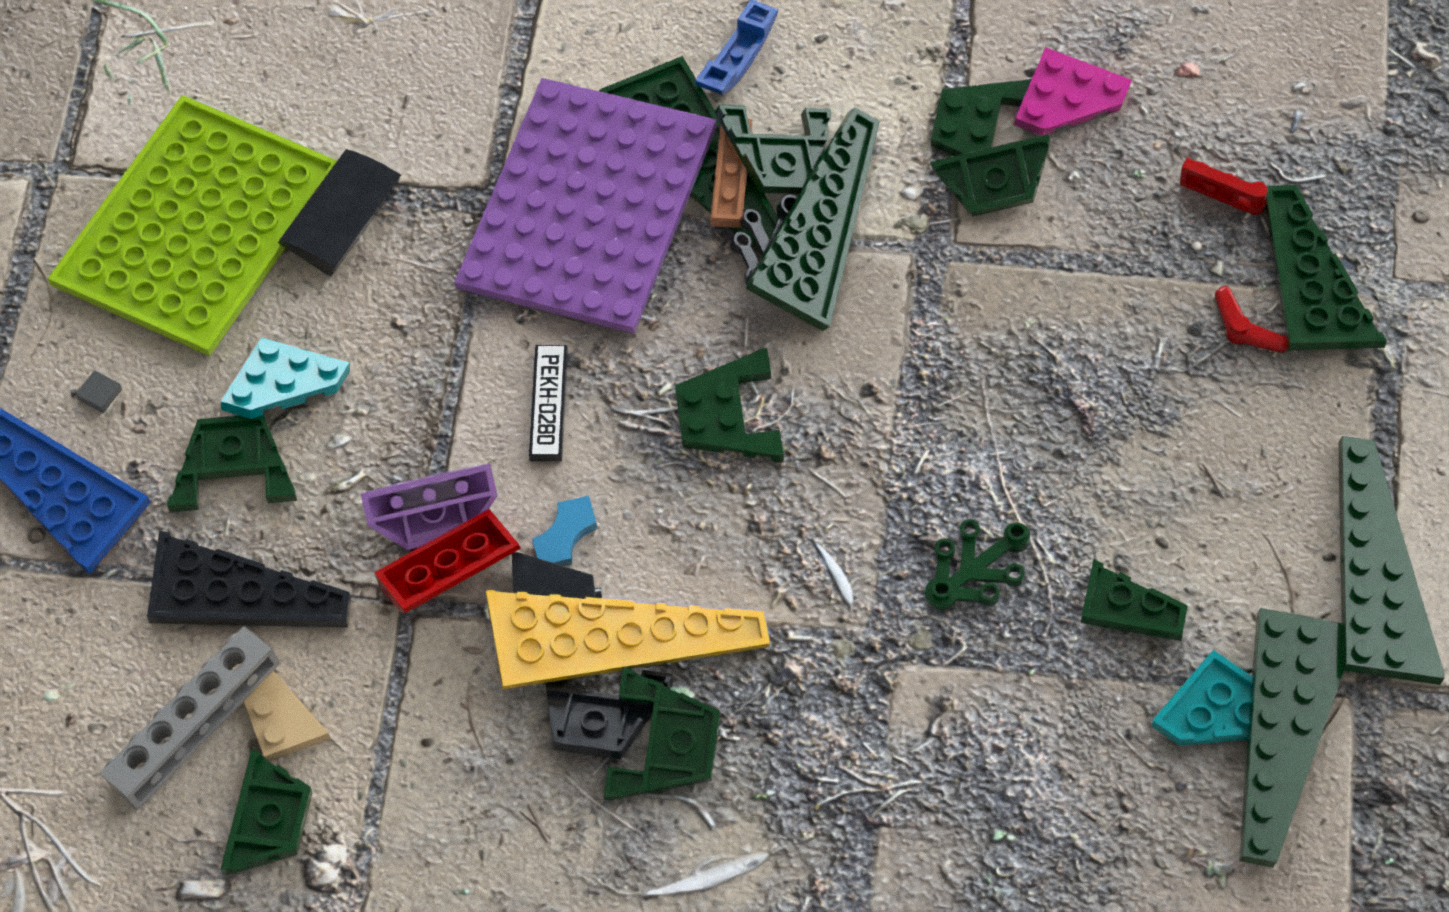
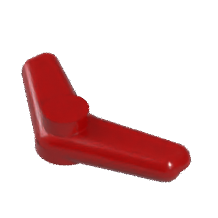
M1222 286L1215 292L1214 295L1226 330V337L1230 342L1234 344H1248L1283 353L1288 349L1285 336L1250 323L1249 319L1244 316L1228 286Z

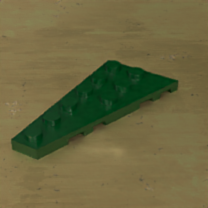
M1297 185L1267 186L1268 192L1265 199V209L1288 351L1385 348L1387 342L1382 332H1378L1373 323L1374 317L1369 309L1364 308L1357 296L1358 290L1337 254H1333L1329 248L1323 230L1320 231L1312 218L1313 213Z

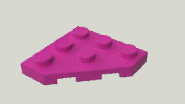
M1045 47L1013 125L1039 135L1053 133L1056 128L1068 124L1071 127L1092 120L1095 115L1107 111L1109 114L1119 111L1132 80Z

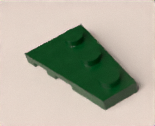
M1093 559L1081 623L1182 641L1188 605L1153 588H1144L1132 582L1131 577L1121 572L1118 575L1104 568L1103 563Z

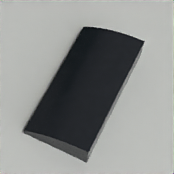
M345 149L278 243L332 277L397 187L401 174L366 155Z

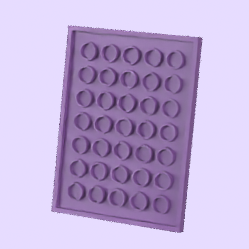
M541 78L455 279L456 289L635 334L717 128L716 119Z

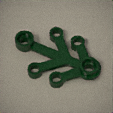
M972 519L963 521L960 525V537L962 539L961 568L949 578L950 560L954 557L955 545L947 538L938 540L935 544V556L937 558L936 578L929 581L926 585V601L938 610L948 609L956 601L980 602L986 606L995 605L999 601V588L997 585L985 583L980 589L963 588L962 586L968 581L1007 583L1012 587L1020 586L1024 581L1025 575L1024 568L1021 565L1014 563L1008 565L1005 569L987 567L1008 551L1022 552L1026 550L1030 544V531L1028 527L1019 522L1008 525L1004 530L1003 537L975 558V545L980 535V526ZM967 528H972L975 530V532L972 534H968L964 530ZM1019 532L1023 535L1015 537L1011 533ZM942 547H947L950 549V551L947 553H942L939 551V549ZM1012 572H1016L1020 576L1018 578H1012L1009 576V574ZM943 589L948 592L945 594H938L936 590ZM990 591L993 592L995 596L986 597L984 596V593Z

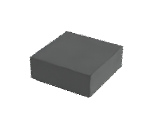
M94 370L76 392L77 400L104 413L122 391L120 383Z

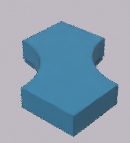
M589 495L557 503L558 512L553 525L543 534L532 538L536 558L562 566L572 564V552L576 543L584 535L597 529Z

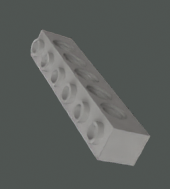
M245 626L238 633L231 635L226 641L225 646L214 657L208 659L203 664L201 670L192 680L183 684L178 690L177 695L166 706L161 707L155 713L153 719L145 728L135 733L130 739L129 744L118 755L112 757L107 762L100 774L108 785L138 810L280 664L272 648ZM241 664L239 668L232 670L235 665ZM218 688L213 694L208 695L212 689ZM194 712L190 718L184 719L187 714ZM170 737L165 743L160 744L164 738ZM146 761L142 767L136 769L138 764Z

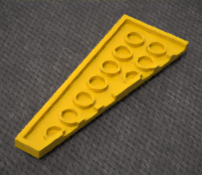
M486 590V600L502 690L622 671L623 667L635 669L766 648L770 645L764 611L729 608L717 610L692 605L680 607L667 606L666 603H656L655 605L635 603V601L592 597L580 599L561 597V595L555 594L543 596L530 595L527 592L505 593Z

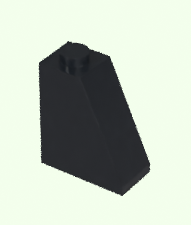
M514 552L511 554L513 593L527 592L530 595L543 596L555 594L561 595V597L586 599V597L602 598L601 587L595 588L594 577L591 574L523 553Z

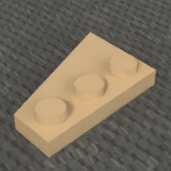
M274 671L243 701L262 754L268 761L330 739L326 729Z

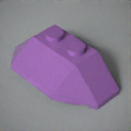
M490 463L452 470L360 493L368 526L407 550L421 547L488 510L498 496Z

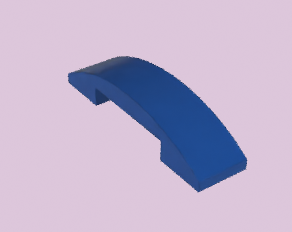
M750 0L737 18V28L716 59L707 62L696 78L695 85L721 95L729 92L741 80L760 52L778 15V9L755 0Z

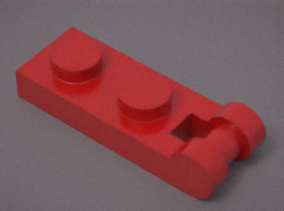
M1186 158L1181 168V186L1253 215H1259L1264 212L1265 199L1268 192L1266 184L1259 181L1249 183L1239 179L1234 174L1214 169L1204 162Z

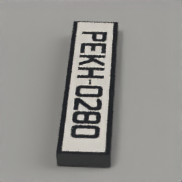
M535 345L529 443L530 461H562L568 361L567 345Z

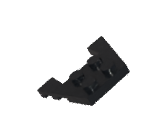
M642 670L641 676L662 683L663 686L669 689L672 687L673 674ZM571 679L545 683L553 747L557 751L621 760L653 713L654 704L619 700L617 695L568 689Z

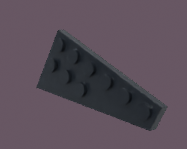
M159 530L147 613L149 623L348 628L351 606L349 591L315 580L309 582L294 577L291 572L266 568L263 563L220 549L214 551L199 546L196 541L190 539L184 541L172 537L168 532Z

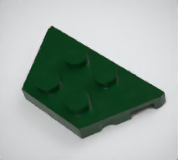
M1049 134L939 159L930 163L933 172L973 217L1034 203L1051 142Z
M251 749L220 868L222 875L234 874L298 854L313 794L312 789L300 779L291 777L288 771L278 764L275 766L263 758L262 754L257 750Z

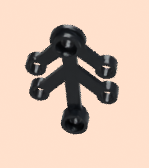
M786 195L776 207L778 221L770 240L761 224V216L756 210L748 209L740 217V225L743 229L751 231L762 257L798 198L797 196ZM738 232L731 239L730 248L735 253L741 254L748 270L744 275V280L747 285L759 261L750 246L752 243L750 236L744 232ZM737 240L741 241L744 246L740 245Z

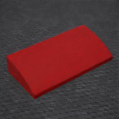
M488 509L374 573L383 594L399 611L405 614L521 548L515 538L493 512Z

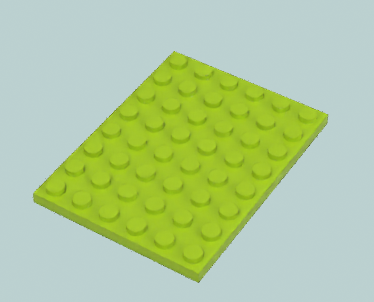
M181 95L47 278L48 282L52 287L210 357L285 250V247L278 243L280 238L337 160Z

